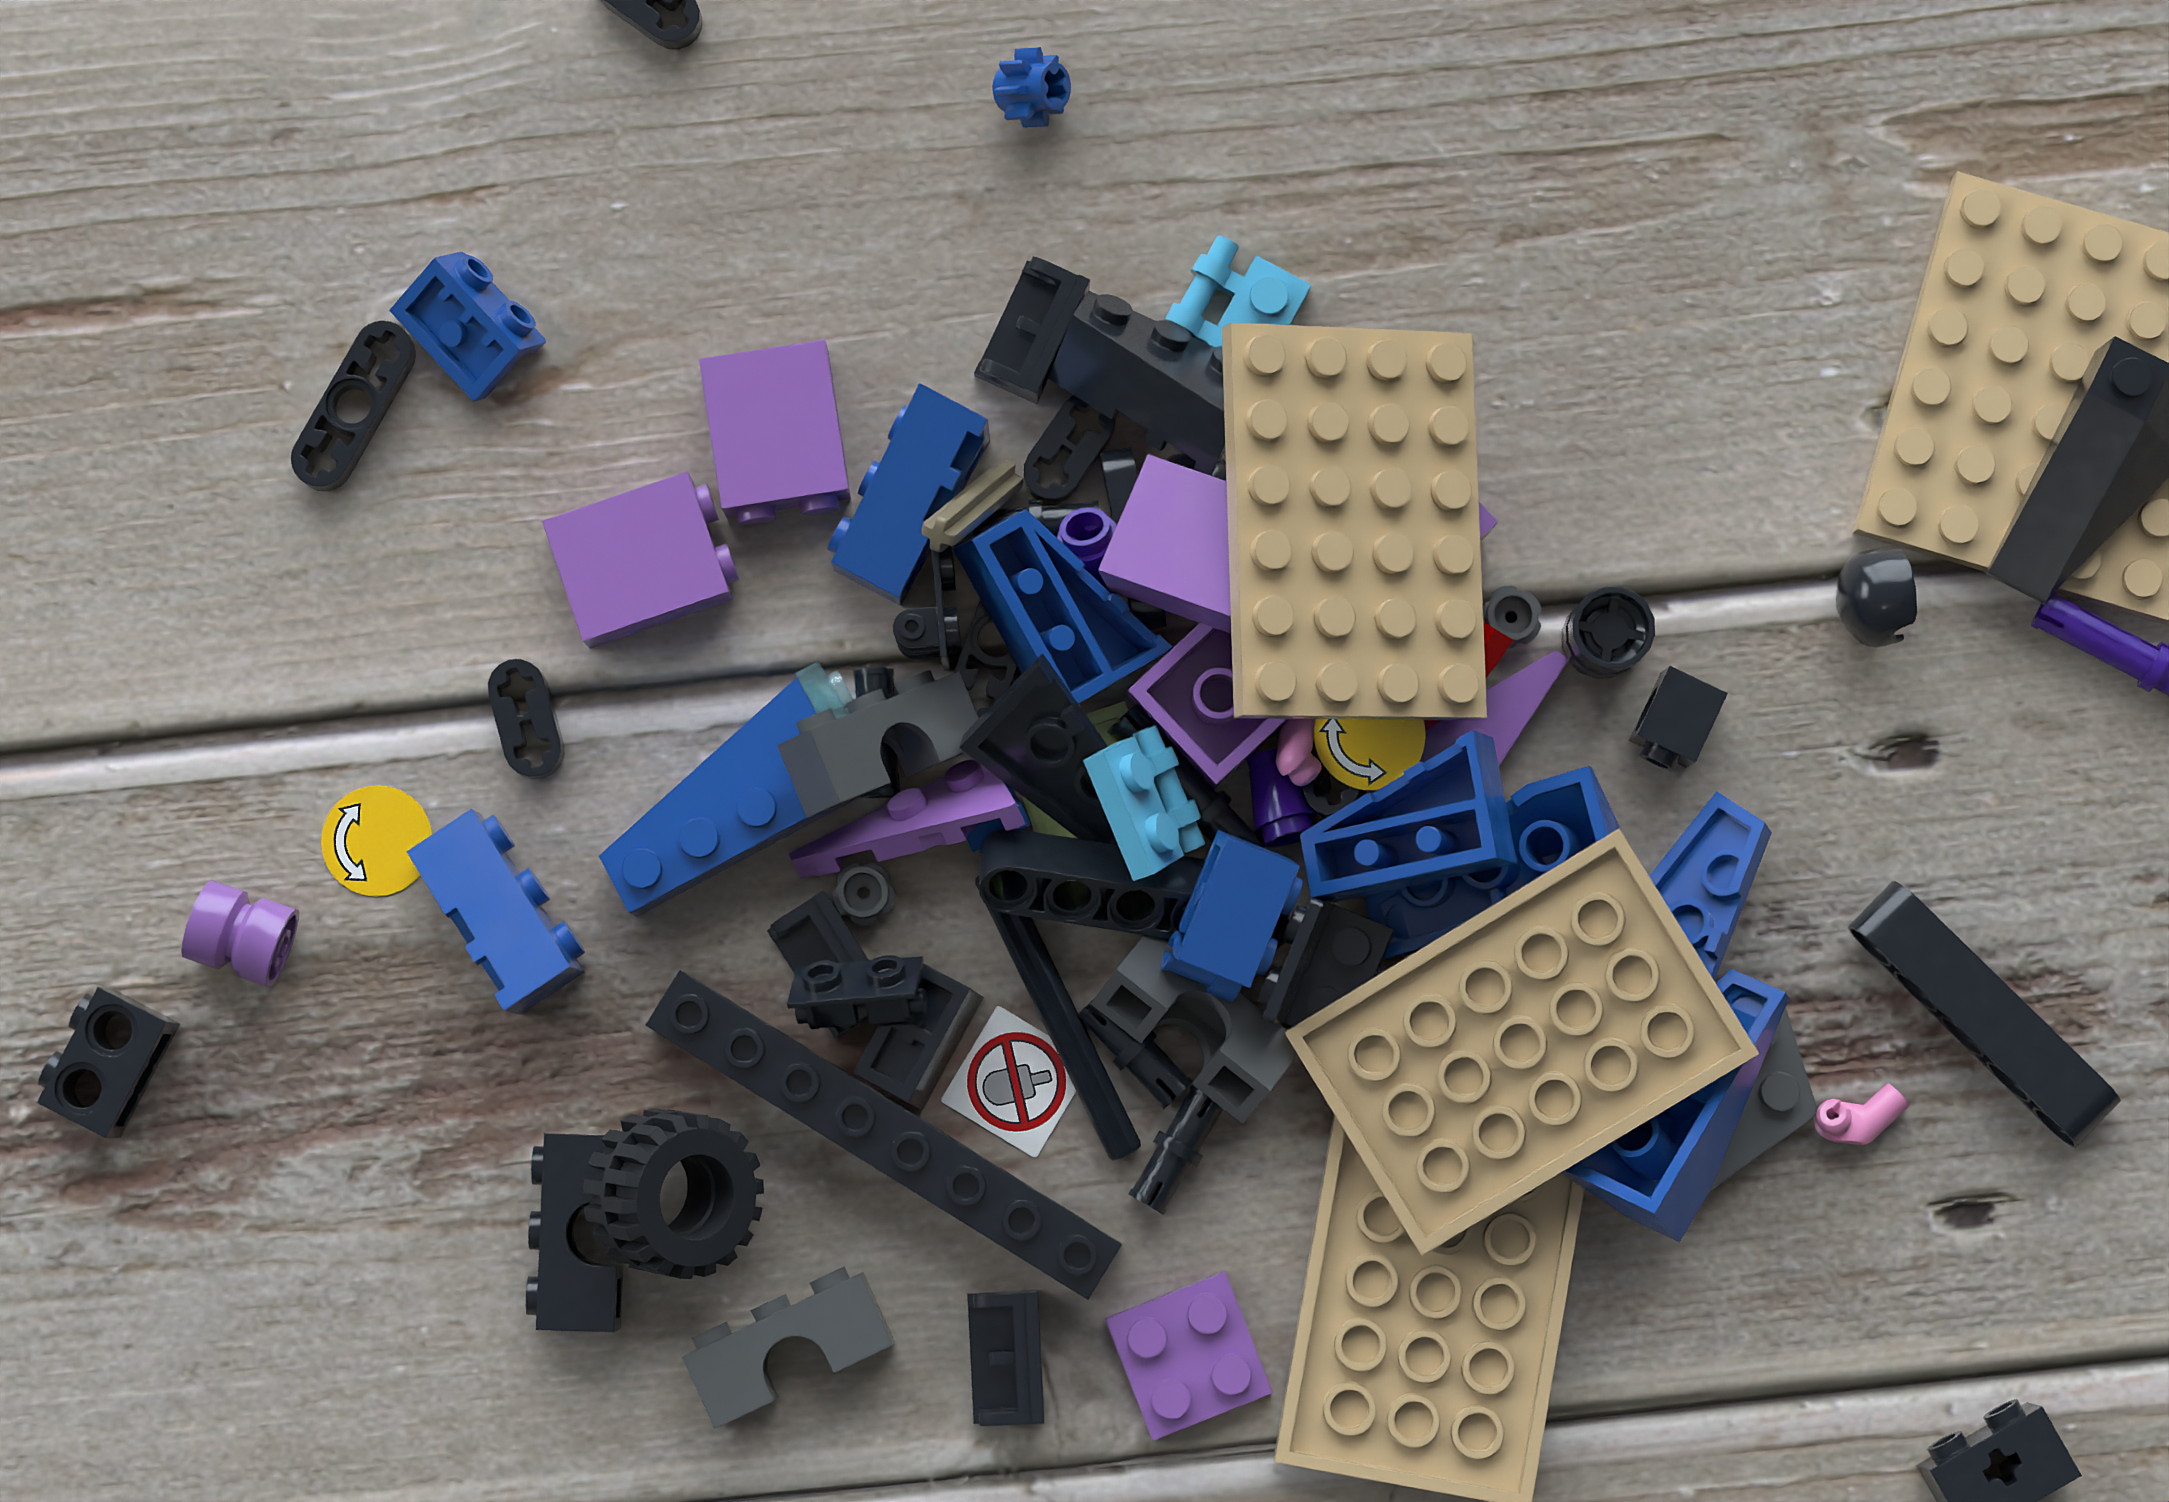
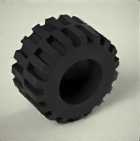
M669 1109L644 1110L643 1116L631 1114L620 1121L622 1131L610 1129L601 1139L606 1146L604 1152H593L588 1165L595 1168L593 1179H584L583 1193L591 1194L592 1204L584 1207L586 1221L598 1223V1227L592 1232L598 1245L610 1247L607 1255L617 1262L629 1264V1268L679 1279H692L693 1275L706 1277L716 1273V1264L730 1265L738 1258L734 1248L737 1245L747 1247L754 1236L748 1228L752 1220L760 1221L763 1209L762 1207L755 1206L756 1195L764 1194V1180L754 1176L753 1171L761 1166L756 1153L744 1151L749 1141L741 1132L730 1131L731 1124L719 1118L708 1117V1115ZM680 1161L687 1177V1196L678 1216L667 1225L660 1207L661 1188L668 1172Z

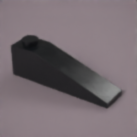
M2116 336L2095 351L1985 573L1986 575L2041 603L2045 602L2169 478L2168 362Z

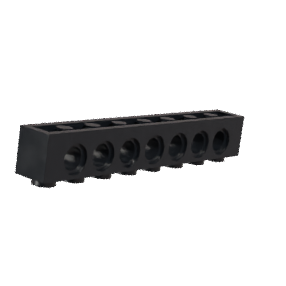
M679 970L645 1026L1089 1300L1122 1246V1243L684 971Z

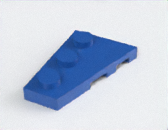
M1717 791L1649 875L1714 981L1772 834L1764 821Z

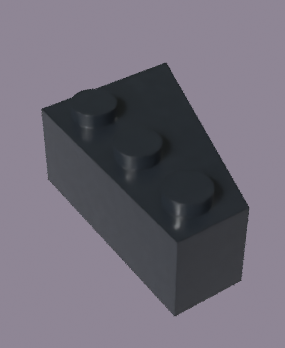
M1088 291L1073 314L1048 379L1111 420L1116 418L1120 411L1148 430L1143 441L1159 451L1165 449L1166 444L1169 443L1196 461L1193 470L1212 476L1225 452L1222 346L1214 347L1191 337L1187 329L1175 322L1167 320L1156 321L1133 311L1129 303L1117 296L1110 294L1098 295Z

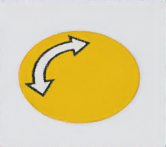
M1315 720L1314 742L1321 762L1336 779L1356 789L1379 790L1404 775L1403 771L1417 764L1424 752L1426 732L1423 720Z
M375 785L362 787L345 795L329 812L322 829V854L331 874L349 890L366 896H386L405 889L420 876L407 851L431 836L432 829L423 808L407 793L389 786Z

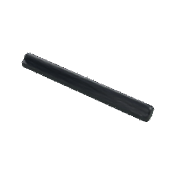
M979 875L975 878V884H976L978 890H979ZM986 905L1108 1157L1114 1161L1136 1152L1141 1147V1141L1082 1020L1077 1015L1076 1007L1032 917L1001 913L992 910Z

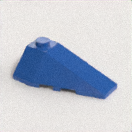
M1733 969L1729 970L1716 984L1759 1054L1561 1172L1624 1216L1679 1243L1713 1186L1789 999L1786 992Z

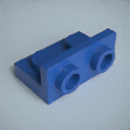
M457 252L435 257L389 311L475 402L485 399L523 355L539 351L546 343V340L535 328L536 322L529 311L519 303L509 300L492 282L493 275L483 262L464 252Z

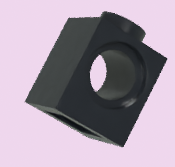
M1669 666L1660 673L1629 741L1643 747L1639 756L1653 765L1669 771H1674L1677 764L1687 768L1696 763L1728 693Z

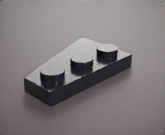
M1042 653L964 733L959 748L1078 839L1118 845L1083 762L1084 759L1105 749L1108 745Z

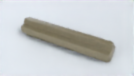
M1004 460L997 467L989 468L928 518L922 525V535L930 539V549L943 552L950 545L955 546L1022 489L1024 478L1015 473L1016 465Z

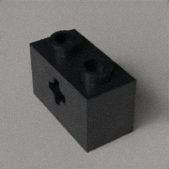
M2018 1399L2003 1403L1989 1411L1983 1417L1987 1425L1967 1437L1963 1435L1962 1431H1957L1939 1439L1927 1448L1931 1457L1916 1465L1937 1502H2037L2082 1476L2043 1406L2028 1402L2020 1405ZM1991 1451L2007 1456V1459L1999 1464V1469L2002 1473V1476L1999 1478L1983 1473L1991 1465V1459L1988 1456Z

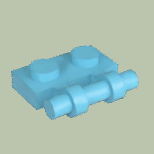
M1217 235L1207 255L1200 254L1192 267L1191 273L1195 277L1180 304L1173 303L1164 320L1175 322L1187 329L1191 337L1218 347L1222 346V327L1229 323L1291 325L1310 291L1311 284L1257 255L1245 276H1241L1229 268L1239 246L1230 239ZM1216 289L1232 297L1218 326L1202 317Z
M1156 725L1134 733L1133 737L1116 742L1083 760L1133 881L1155 874L1184 856L1183 853L1205 844L1196 822L1202 817L1195 800H1187L1174 769L1175 766L1179 765L1173 747H1165Z

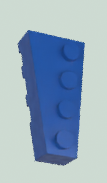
M797 677L599 855L630 914L636 917L644 914L860 798L859 796L807 818L777 748V745L799 735L796 722L816 714Z

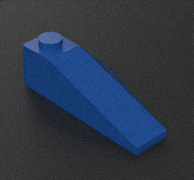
M1587 766L1529 783L1510 796L1511 799L1506 802V808L1516 855V864L1366 896L1364 900L1369 919L1396 930L1384 960L1420 950L1620 828L1593 768Z

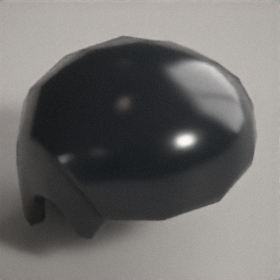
M1896 546L1871 549L1854 555L1841 570L1838 577L1836 609L1847 631L1863 645L1876 648L1903 641V634L1895 635L1894 633L1905 626L1913 624L1916 620L1917 594L1912 567L1905 552Z

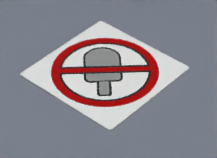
M997 1006L941 1098V1101L1036 1158L1076 1093V1090L1050 1036L1004 1008Z

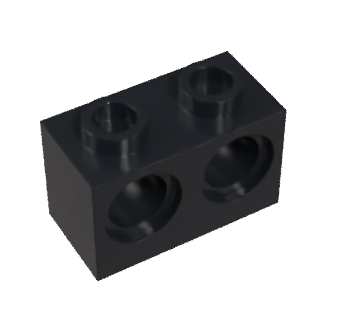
M97 987L93 996L88 993L85 994L74 1009L69 1021V1028L75 1031L64 1052L56 1051L44 1066L38 1080V1085L44 1089L37 1103L104 1138H121L181 1023L114 989ZM123 1013L131 1022L132 1035L125 1046L115 1049L108 1043L105 1029L108 1021L113 1016ZM90 1070L100 1079L102 1090L99 1099L93 1105L86 1107L77 1099L75 1085L78 1078Z

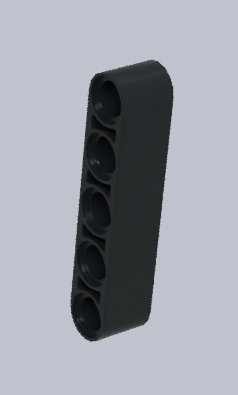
M1000 829L984 838L980 846L979 895L988 907L1001 913L1170 939L1175 931H1179L1180 921L1206 859L1182 856L1155 874L1133 881L1118 845L1019 829L1008 831ZM1281 913L1271 937L1277 939L1276 949L1285 943L1283 942V937L1290 920V914L1285 915Z
M1892 881L1848 926L1850 933L1865 950L2047 1128L2071 1147L2076 1148L2120 1103V1097L2115 1090L1918 897L1902 884Z

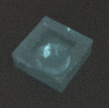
M817 661L796 673L817 713L832 708L836 719L847 715L845 711L847 708L846 703L854 699L838 670L826 675Z

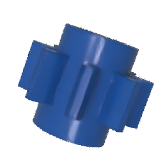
M1041 47L1015 49L1014 60L1000 61V68L993 79L992 90L997 106L1005 112L1004 118L1006 120H1020L1023 128L1046 127L1049 125V114H1063V107L1070 98L1071 81L1065 67L1058 63L1059 57L1057 55L1043 56Z

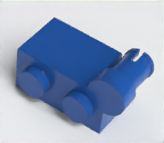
M1218 830L1180 921L1179 931H1175L1168 941V945L1172 947L1173 953L1164 951L1160 965L1161 970L1170 971L1206 985V993L1233 1002L1240 992L1242 985L1250 988L1255 974L1265 975L1272 963L1277 948V939L1271 936L1280 914L1289 915L1298 900L1302 879L1296 877L1300 866L1290 858Z

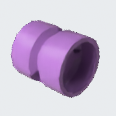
M210 880L200 892L188 919L182 941V957L215 969H220L230 962L232 963L233 970H236V975L240 978L271 987L282 972L291 951L298 928L299 910L265 898H261L251 905L247 892Z

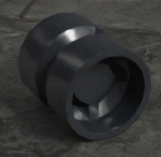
M1621 586L1603 587L1589 593L1567 616L1561 631L1563 651L1569 659V663L1580 673L1595 679L1613 678L1628 671L1650 650L1655 637V618L1648 603L1636 592Z

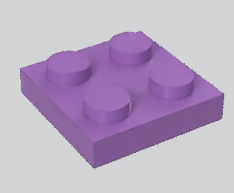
M1225 1271L1105 1318L1152 1441L1273 1393Z

